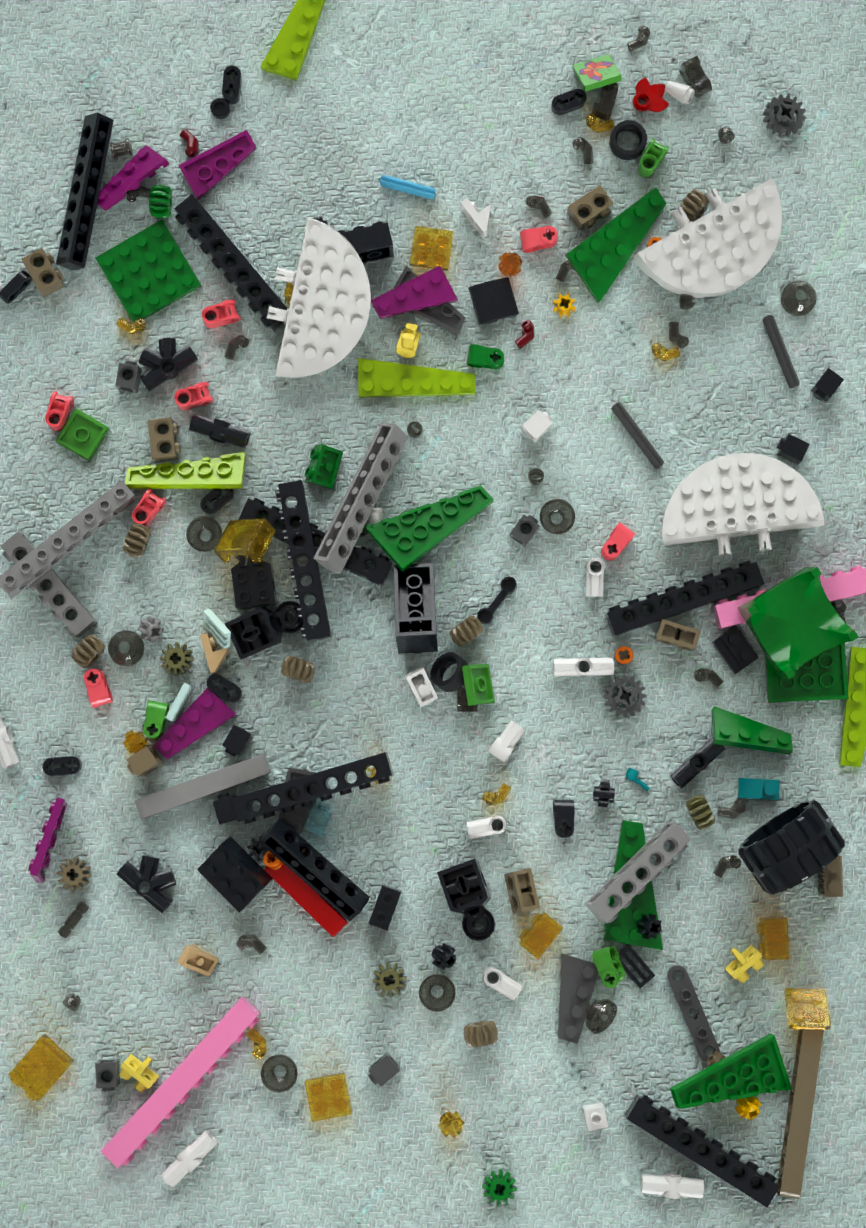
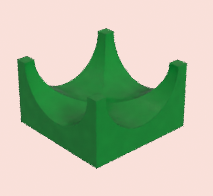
M805 567L738 607L777 676L786 679L795 676V672L803 664L822 652L858 638L855 630L851 629L841 619L827 598L820 581L822 573L818 567Z

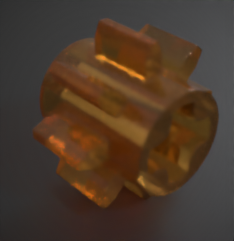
M505 252L499 257L501 262L498 267L503 275L516 276L522 271L519 268L522 266V260L518 254L511 252L507 254Z

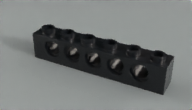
M281 818L268 829L259 841L347 920L351 921L361 913L370 897Z

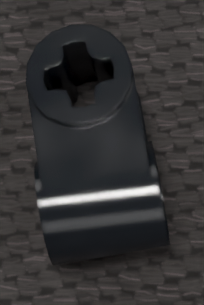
M553 800L555 833L560 838L570 837L574 832V800ZM563 823H565L566 827H569L566 835L563 834V831H559V827H562Z

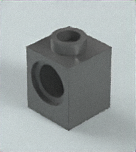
M126 361L125 364L119 363L115 384L118 390L138 393L142 370L137 366V363ZM128 372H132L133 377L130 380H125V375Z
M523 515L509 536L526 547L540 527L537 524L538 520L531 515H528V517ZM528 525L531 528V532L524 534L521 532L520 527Z
M387 1052L369 1067L368 1072L370 1074L368 1077L375 1085L378 1083L382 1087L400 1071V1066Z
M119 1059L99 1060L95 1063L96 1088H102V1091L115 1090V1087L120 1084ZM104 1071L111 1072L112 1080L104 1078Z

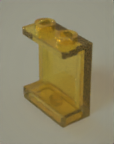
M265 518L229 520L214 549V553L223 563H228L231 556L248 555L254 563L261 562L275 530Z
M46 1034L42 1035L35 1042L36 1044L8 1073L11 1077V1082L18 1087L21 1086L26 1091L27 1097L36 1101L44 1097L75 1061Z

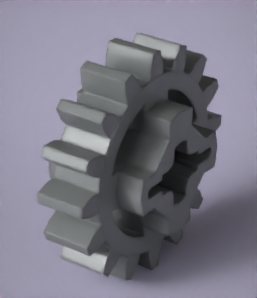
M780 94L778 100L773 97L771 102L767 103V109L763 112V115H765L763 122H768L766 129L772 128V134H775L776 131L779 132V137L783 133L787 137L790 136L791 132L796 134L798 129L802 128V122L806 119V116L803 115L806 109L800 108L803 103H797L796 96L790 99V94H787L786 98H783V95ZM773 109H774V114H775V117H774V118H773V116H772V111H773Z
M626 675L622 676V680L616 676V682L614 683L610 680L608 683L611 687L604 688L608 692V694L603 695V698L608 699V702L604 705H610L609 712L615 710L616 717L620 713H623V718H627L628 713L633 717L635 716L634 710L641 712L639 705L644 706L646 704L642 701V698L647 697V695L641 692L645 687L640 688L638 685L641 681L634 682V676H631L629 680ZM624 683L632 685L634 689L626 688ZM616 687V696L612 698V691ZM622 691H623L625 694H626V693L629 694V697L627 698V702H626L625 699H622V700H621V698H620V696L623 695V694H622ZM638 695L637 702L633 706V698L634 696ZM619 703L624 705V708H626V710L618 708L615 704Z

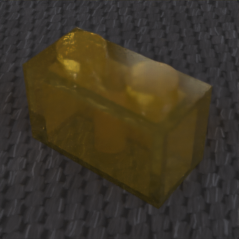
M544 911L541 914L538 912L531 920L532 926L529 929L525 928L518 937L521 939L518 943L538 960L563 929L562 925Z
M759 918L760 923H757V934L760 935L761 943H758V951L761 953L762 959H790L787 918Z

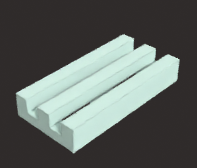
M204 610L203 614L205 616L203 620L205 622H203V626L223 649L230 647V630L212 610Z
M187 683L182 685L165 717L166 719L173 722L177 720L193 690V686Z

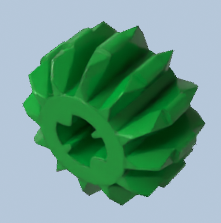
M159 184L151 188L149 212L152 217L163 219L170 216L173 204L170 186Z
M499 1169V1175H496L494 1170H492V1178L485 1176L487 1183L482 1184V1188L486 1190L483 1195L484 1197H489V1203H493L496 1199L497 1206H500V1200H503L505 1205H507V1197L514 1199L512 1192L517 1191V1187L513 1185L516 1182L515 1178H510V1172H506L503 1176L502 1169ZM497 1184L503 1185L502 1191L496 1190Z

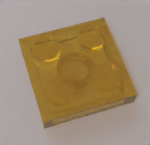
M415 226L410 266L433 269L440 265L442 270L448 271L454 231Z
M785 988L784 994L789 1029L830 1030L831 1020L826 989Z
M345 1072L305 1080L312 1122L352 1114Z

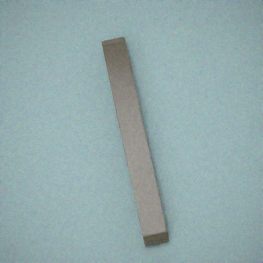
M802 1013L791 1083L792 1090H790L777 1182L780 1186L777 1190L778 1196L799 1199L801 1196L824 1032V1016Z

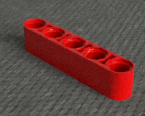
M284 863L276 870H272L268 866L264 867V870L330 935L335 937L348 923L333 906Z

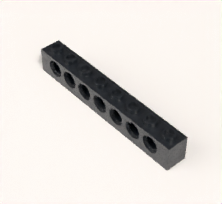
M98 112L87 115L84 118L56 260L57 265L70 270L84 269L86 265L114 122L113 119Z
M191 194L174 209L177 214L175 216L177 221L182 226L185 224L188 227V234L193 240L198 239L201 243L199 247L206 255L209 253L213 259L211 261L217 269L222 268L225 272L223 276L230 284L234 283L237 286L235 290L242 299L244 297L247 298L250 309L262 316L260 320L266 328L270 326L274 331L283 324V321L267 319L268 313L271 312L264 311L263 307L266 304H271L274 308L283 310L288 308L194 195ZM194 217L200 218L197 223H191V219ZM205 232H212L210 237H202ZM218 246L224 247L221 252H215V248ZM229 261H236L233 267L227 266ZM247 275L248 279L246 281H239L240 276ZM253 290L261 291L258 296L251 295Z
M298 480L278 484L279 490H275L277 502L282 504L279 514L281 521H285L286 529H283L284 540L289 542V548L286 549L288 560H292L293 568H290L291 578L296 580L297 585L293 589L295 599L300 601V607H297L299 619L303 618L304 626H301L302 637L306 638L308 642L332 638L318 562L313 559L316 550L303 482ZM296 499L297 505L294 508L287 507L288 500ZM299 518L301 519V524L296 528L292 527L290 524L291 520ZM298 537H302L305 540L304 545L301 547L294 545V541ZM300 557L308 558L306 566L301 567L298 565ZM310 576L312 578L309 586L301 584L303 577ZM309 595L314 596L316 599L315 603L311 606L305 604V599ZM317 615L319 617L318 624L310 625L309 617Z
M248 498L238 519L240 523L289 544L288 540H284L283 529L276 528V523L281 520L280 509L272 506V508L264 506L265 502L260 499L254 498V500ZM262 512L268 513V518L265 521L258 520V515ZM292 519L291 526L294 528L298 527L301 524V519ZM311 523L313 537L319 536L323 540L327 530L324 533L318 530L317 525ZM296 538L294 545L296 547L303 546L304 538ZM320 544L317 545V546H315L316 552H317V550H318ZM354 546L352 552L356 553L358 558L354 562L347 560L343 569L383 587L392 567V563L389 562L390 558L381 554L377 557L371 554L372 550L361 546V548H357ZM369 560L376 563L375 568L372 570L365 568V563Z
M749 560L740 563L737 569L732 570V567L720 570L721 574L714 576L711 573L702 576V580L695 583L693 579L683 583L684 587L677 589L676 586L665 589L663 594L658 595L655 592L647 595L646 600L639 602V599H634L627 602L628 606L621 608L620 605L609 608V612L605 616L612 636L635 630L764 585L765 583L757 562L751 563ZM736 574H741L744 577L743 583H738L735 580ZM717 580L725 582L726 587L724 590H720L717 587ZM699 586L706 588V596H701L698 593ZM686 593L689 597L688 602H682L679 599V594ZM662 599H667L670 602L669 609L662 608L660 604ZM648 605L652 610L651 614H643L642 606ZM624 612L632 613L633 620L631 622L624 620Z
M387 752L231 799L238 822L244 821V824L255 822L256 817L262 815L264 819L275 816V812L279 810L285 813L295 810L294 806L299 804L302 807L314 804L313 800L319 798L321 801L332 799V794L340 792V796L352 793V788L359 787L360 790L369 788L372 782L378 781L379 784L391 781L390 777L394 776L389 755ZM374 766L376 774L370 778L367 776L366 770L368 767ZM350 772H355L357 775L354 783H350L347 780ZM334 777L338 784L336 788L331 789L328 786V781ZM313 783L318 786V792L315 795L309 792V787ZM293 789L299 792V797L295 801L290 797V792ZM274 795L280 798V803L277 806H273L271 803V798ZM256 800L261 805L258 812L252 809V804Z
M638 1094L635 1096L625 1113L627 1120L768 1208L780 1187L775 1181L777 1179L775 1176L767 1171L763 1174L758 1170L759 1167L749 1160L747 1163L740 1159L741 1155L731 1149L728 1152L723 1148L724 1145L714 1138L712 1141L705 1137L706 1133L696 1127L693 1130L688 1126L689 1123L679 1116L677 1119L670 1115L671 1111L661 1105L658 1108L653 1104L654 1100L648 1096L643 1095L641 1097ZM649 1111L655 1112V1117L652 1120L645 1119V1115ZM666 1122L673 1124L672 1129L669 1131L663 1130V1125ZM684 1133L690 1134V1139L687 1142L680 1141V1137ZM706 1144L707 1150L704 1153H699L698 1147ZM719 1155L725 1156V1160L723 1163H715V1160ZM741 1166L742 1172L739 1175H734V1168ZM753 1178H760V1182L758 1185L751 1186V1180Z

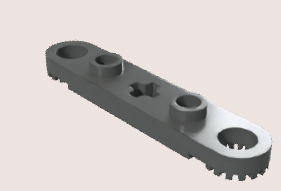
M674 965L667 971L668 981L698 1053L707 1062L709 1057L704 1055L705 1047L713 1046L714 1051L720 1053L718 1044L686 969L680 965ZM675 970H681L683 973V978L679 981H674L672 978V973ZM691 1008L699 1012L696 1014L695 1019L692 1016L688 1017Z

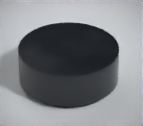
M217 98L212 101L210 105L212 115L217 119L226 118L230 113L229 103L223 98Z

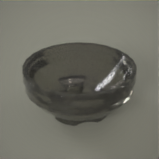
M793 281L781 293L783 308L794 316L808 314L816 304L817 296L815 289L805 281ZM796 291H804L806 299L798 300L795 295Z
M549 500L540 510V523L551 534H564L572 528L575 522V511L571 504L565 500ZM559 513L562 516V522L554 524L551 521V515Z
M201 516L195 518L188 525L186 531L187 541L197 551H212L221 543L222 528L211 517ZM204 530H208L212 534L209 541H202L200 538V534Z
M129 630L117 632L110 639L108 645L110 657L115 663L122 666H131L139 662L145 650L143 639L137 633ZM123 641L130 644V649L127 653L119 651V645Z
M432 974L422 981L419 988V998L427 1009L435 1012L443 1011L454 1002L456 995L455 986L447 976ZM439 985L443 988V994L440 997L432 995L431 989L433 986Z
M609 999L595 1000L592 1004H589L585 1011L586 1027L594 1034L603 1032L613 1022L617 1013V1005Z
M283 1054L273 1055L264 1062L261 1068V1080L270 1091L285 1092L292 1088L297 1080V1066L289 1056ZM279 1065L286 1068V1075L277 1077L274 1072L275 1067Z

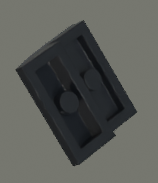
M509 277L480 283L468 288L479 325L496 322L503 318L515 317L519 314Z

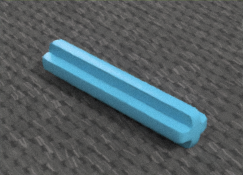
M382 175L380 179V185L386 188L431 200L436 195L435 188L387 175Z

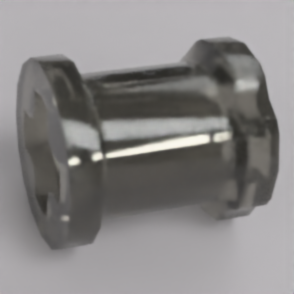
M129 138L118 143L110 142V149L114 160L128 154L133 156Z

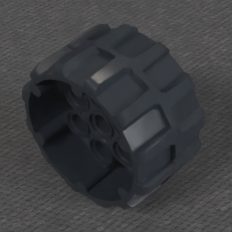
M808 800L787 809L759 827L741 843L738 854L763 891L774 895L804 882L830 864L842 852V849L845 847V840L820 803L816 800Z

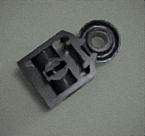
M246 531L240 533L235 538L232 548L234 556L239 560V563L231 568L236 609L245 610L277 605L273 566L261 560L265 552L264 541L255 532ZM245 543H253L251 551L243 550Z
M285 601L278 605L275 612H272L267 607H261L225 623V626L231 632V639L240 660L281 643L282 632L295 633L299 631L301 626H304L303 618L299 619L297 607H300V604L295 601ZM289 611L295 614V620L293 622H290L287 619V613Z
M472 859L437 872L450 911L464 914L462 927L466 936L475 941H482L490 937L494 932L495 920L491 912L485 909V905L489 902L491 896L478 860ZM479 918L484 921V927L481 930H477L474 926L475 921Z

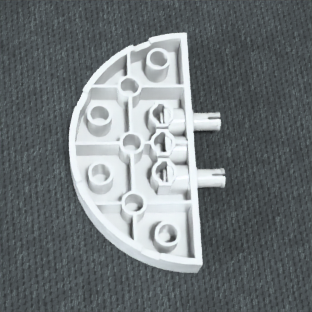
M772 178L728 203H723L716 188L708 191L705 196L713 210L694 222H690L683 207H679L671 213L680 227L678 231L638 252L633 257L641 270L657 282L659 286L678 295L694 298L715 297L739 288L752 279L766 265L779 240L782 225V207L777 187Z
M308 217L297 270L291 271L277 267L276 271L279 274H276L275 280L290 282L294 285L289 309L283 310L269 306L268 312L271 313L267 315V319L283 321L286 324L275 376L280 377L310 376L336 365L356 346L369 318L371 306L370 284L359 254L352 244L338 231L321 221Z
M753 453L730 454L704 463L692 471L679 484L669 500L665 511L662 539L665 546L718 539L719 556H725L724 548L726 549V555L729 556L732 555L729 538L758 534L759 551H765L764 543H766V549L769 551L772 550L770 532L824 526V517L814 490L802 475L792 467L765 455Z

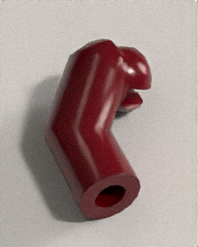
M183 129L179 136L187 142L185 154L189 157H194L195 153L197 154L199 150L198 139L187 129Z
M524 320L521 324L522 336L515 341L519 349H522L534 338L535 327L530 320Z

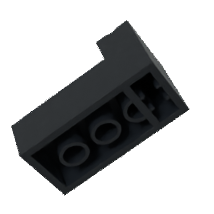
M322 216L312 218L328 225L327 220L323 221ZM375 222L369 227L357 226L353 230L346 232L345 230L338 231L352 244L363 263L394 257L388 222Z
M433 563L412 564L403 572L397 565H394L395 634L398 654L438 652Z

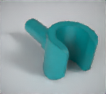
M628 768L626 778L648 791L650 787L637 778L639 772Z

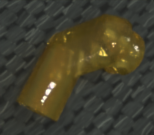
M589 114L586 117L587 126L596 133L614 129L612 119L602 122L594 114Z
M121 317L116 323L118 327L129 334L142 332L146 328L145 320L142 318H137L135 323H130Z
M654 343L651 347L652 354L661 361L680 357L678 347L667 350L660 343Z
M503 783L498 792H485L482 796L483 801L488 805L502 803L511 787Z
M252 1028L246 1036L254 1042L253 1057L260 1059L266 1054V1039Z

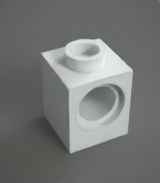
M538 410L522 425L521 430L536 443L552 427V418L545 411L542 413Z
M602 1102L582 1106L588 1131L608 1127L605 1108Z

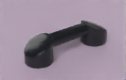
M513 577L503 578L501 581L502 590L491 605L478 611L477 618L482 624H490L494 620V612L506 596L516 591L517 583Z

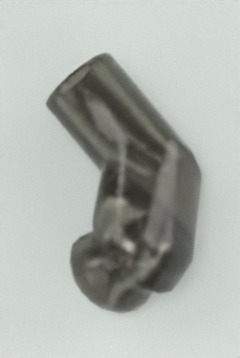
M531 195L526 198L527 206L539 209L544 218L552 214L544 197Z
M669 322V340L676 347L685 348L689 344V339L679 334V322Z
M238 335L228 343L224 357L234 360L236 350L239 347L246 348L249 345V339L244 335Z
M711 668L698 669L694 673L696 681H710L716 688L724 682Z

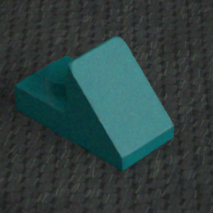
M738 778V798L779 800L780 780Z

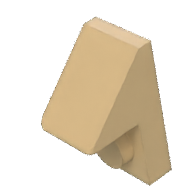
M205 633L200 635L210 673L216 674L228 655L230 648L215 651L214 648H217L215 638Z
M187 944L177 962L181 966L210 976L219 958L196 944H192V946Z

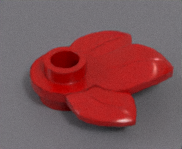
M646 78L641 79L637 83L635 88L636 95L633 98V106L636 110L641 112L650 110L657 113L668 107V102L662 99L665 92V84L650 85ZM643 100L645 104L641 105L639 101Z

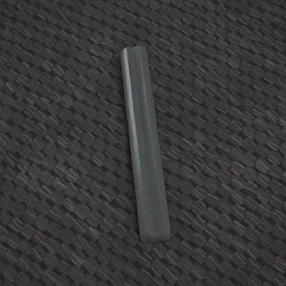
M768 315L762 321L789 388H795L800 384L775 319L773 315Z
M620 402L614 404L611 408L653 467L655 469L661 467L664 464L663 459Z

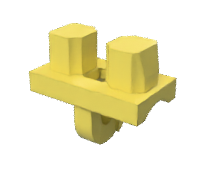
M406 323L405 330L402 329L396 347V353H399L401 357H415L421 333L417 332L418 325Z
M752 945L742 953L734 947L730 952L735 959L724 969L735 980L737 979L744 983L749 979V975L746 972L748 968L752 966L756 971L764 966L761 959L762 955Z
M130 1054L120 1066L122 1069L119 1076L124 1080H129L133 1076L138 1080L134 1086L141 1093L147 1088L150 1089L159 1077L148 1067L152 1061L149 1056L141 1062Z

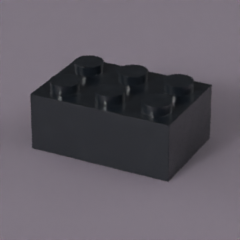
M231 836L221 843L197 869L239 913L273 880Z

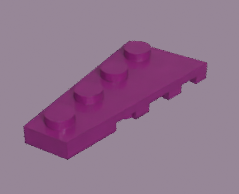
M245 130L180 164L179 167L196 199L199 200L254 152L256 145L248 131Z
M145 145L100 190L97 205L107 211L125 198L127 191L140 187L139 183L146 177L152 178L156 175L155 171L161 166L167 167L169 162Z
M439 265L372 299L371 304L379 319L404 314V312L417 311L430 306H439L447 302H456L458 298Z
M207 687L155 742L153 747L166 759H169L237 714Z
M57 797L56 801L52 802L49 809V814H51L49 821H45L43 825V838L36 845L35 852L37 854L35 860L32 859L28 871H30V875L36 882L44 883L45 876H42L44 868L49 867L51 860L49 849L55 847L57 840L55 830L60 829L67 807L65 799Z

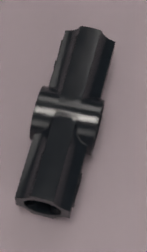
M196 414L191 418L189 427L190 431L208 436L209 439L216 442H227L246 448L251 433L248 430L231 426L226 421L220 419L212 420Z
M712 737L670 775L672 781L682 789L696 775L706 769L708 764L726 748L724 745L713 744ZM695 757H699L702 761L700 768H697L693 763Z

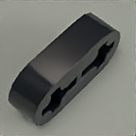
M233 65L228 66L223 74L222 95L229 104L237 103L241 94V71L237 66ZM235 72L236 76H234V81L231 82L229 75ZM230 88H233L234 94L230 98L228 94L230 93Z
M574 89L557 95L552 100L551 110L556 115H564L578 110L585 105L587 95L582 89ZM575 95L581 98V102L574 100ZM557 102L564 104L562 109L557 106Z
M25 270L20 271L0 291V298L7 304L11 303L31 283L32 277Z
M213 489L201 500L200 506L206 514L216 513L233 499L234 490L230 489L228 491V497L222 496L218 499L222 494V489ZM215 499H217V501L213 503V509H205V507L207 506L206 502L208 500L209 502H213Z
M218 674L208 677L207 687L212 692L230 702H237L241 699L242 690L239 686ZM219 678V683L224 685L222 689L218 686L213 688L212 679L216 680ZM226 688L230 690L236 688L238 696L230 699V694L225 691Z
M74 756L54 757L46 759L42 768L45 774L50 776L76 774L82 769V762L78 757ZM73 759V762L77 763V767H74V771H72L69 767L65 768L64 764L71 763ZM51 761H53L54 764H60V768H55L54 772H52L51 769H48V765H51Z

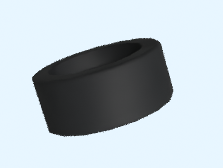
M632 120L622 121L611 132L609 142L611 151L622 160L636 159L645 149L647 134L643 126L638 122ZM629 130L639 136L638 147L634 150H624L617 143V136L620 132Z
M454 652L442 654L432 665L430 678L443 691H456L464 685L462 666L468 665V663ZM457 663L455 673L448 680L443 681L447 668Z

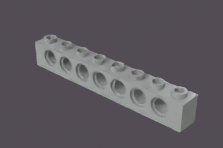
M381 422L313 558L327 570L342 572L408 439V436L396 424Z
M121 480L0 576V588L12 600L135 502V495Z

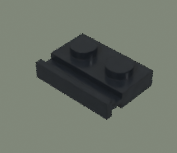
M734 626L712 642L734 674H737L759 658L737 626Z

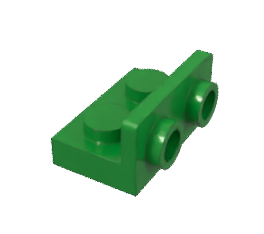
M323 444L316 445L310 453L311 462L305 471V483H313L327 489H333L343 452Z

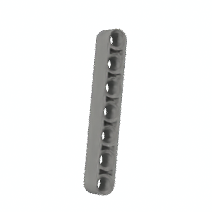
M265 754L142 797L135 800L142 820L270 774L271 771Z

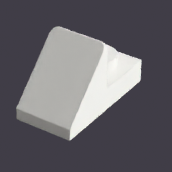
M467 198L460 202L461 211L482 238H485L491 204L478 213L479 210L474 202L470 203Z
M423 667L405 675L420 707L438 699Z

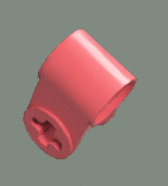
M552 226L530 228L520 232L524 253L552 248L557 243L558 232ZM547 234H550V237H552L551 240H548V238L546 237Z
M233 299L226 300L204 308L202 319L205 326L213 329L240 321L241 317L237 314L235 307L236 301ZM214 314L216 318L213 321H208L206 319L207 316Z
M201 382L178 390L174 396L178 408L185 411L213 403L214 399L210 396L208 389L209 383ZM182 396L189 397V401L184 404L180 403L179 399Z
M55 391L52 393L45 415V421L52 430L62 431L67 423L74 405L73 396H62ZM55 417H60V421L57 424H52V420Z
M148 489L132 512L133 521L148 527L156 515L163 509L167 499L160 498L153 493L152 489ZM146 513V519L138 521L137 517L139 514Z
M619 522L602 547V557L608 561L615 560L636 533ZM611 547H613V548H614L613 553H612V554H609V553H608L609 549H610Z
M100 669L87 670L84 674V681L91 706L95 708L113 702L104 672ZM93 673L98 675L96 682L91 681Z

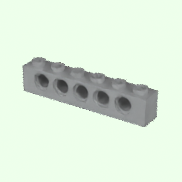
M20 531L1 545V548L4 550L2 552L3 556L9 562L12 560L15 564L20 561L19 554L26 551L29 554L35 549L32 543ZM53 568L29 585L34 592L37 590L42 595L39 598L46 606L50 605L52 607L54 617L59 622L62 620L67 625L64 628L71 636L75 635L80 638L98 623ZM51 581L52 587L45 591L44 583ZM59 596H63L64 603L58 606L56 599ZM75 610L77 617L70 621L69 613Z
M668 821L585 905L600 922L606 924L613 922L618 916L617 913L622 908H627L632 903L631 899L636 894H641L646 889L645 885L649 881L655 880L660 875L659 871L663 867L669 866L674 861L673 857L688 847L687 843L691 839L676 822ZM666 841L670 843V848L667 851L664 848ZM654 854L656 862L652 865L650 858ZM640 868L642 876L638 879L636 872ZM627 882L628 890L624 893L622 886ZM613 896L614 904L609 906L608 899Z

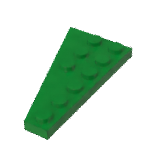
M656 187L565 254L597 303L602 300L667 204Z
M480 485L460 492L456 496L440 499L439 502L428 503L403 512L399 516L383 519L379 523L365 525V530L403 572L492 504L494 499Z
M622 820L613 875L646 844L643 823ZM640 868L636 872L638 879L642 876ZM652 881L645 885L646 889L641 894H636L631 899L632 903L627 908H622L617 913L618 916L613 922L605 923L603 940L663 950L660 933L656 939L650 937L649 940L642 938L643 934L637 933V921L642 918V915L649 916V914L656 915L658 920ZM627 882L622 886L624 893L628 890ZM613 896L609 898V906L614 904Z
M771 1033L670 1088L675 1106L679 1109L701 1106L703 1103L709 1102L718 1103L726 1099L748 1098L762 1093H777L779 1090H792L775 1035Z

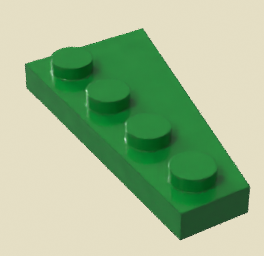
M715 706L711 710L713 744L788 755L792 753V735L790 733Z

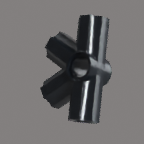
M170 337L159 339V354L145 348L140 356L139 364L150 369L141 375L140 379L150 392L168 379H174L179 372L198 361V358L189 345L177 352L176 339ZM167 365L174 366L170 372L164 371V368Z
M142 856L139 870L127 861L116 875L159 912L163 913L174 901L163 891L177 885L172 869L157 873L160 859ZM146 881L150 884V889L148 892L143 893L140 890V885Z

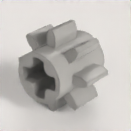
M148 616L147 620H141L137 629L142 633L140 638L153 643L154 639H160L164 630L159 626L161 621Z

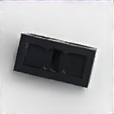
M385 884L382 885L369 921L370 925L388 931L401 890Z

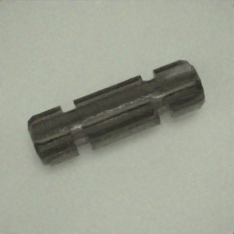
M79 902L75 907L76 910H73L64 922L65 925L60 927L58 930L60 936L68 937L71 929H74L83 917L82 914L86 913L89 909L85 902Z

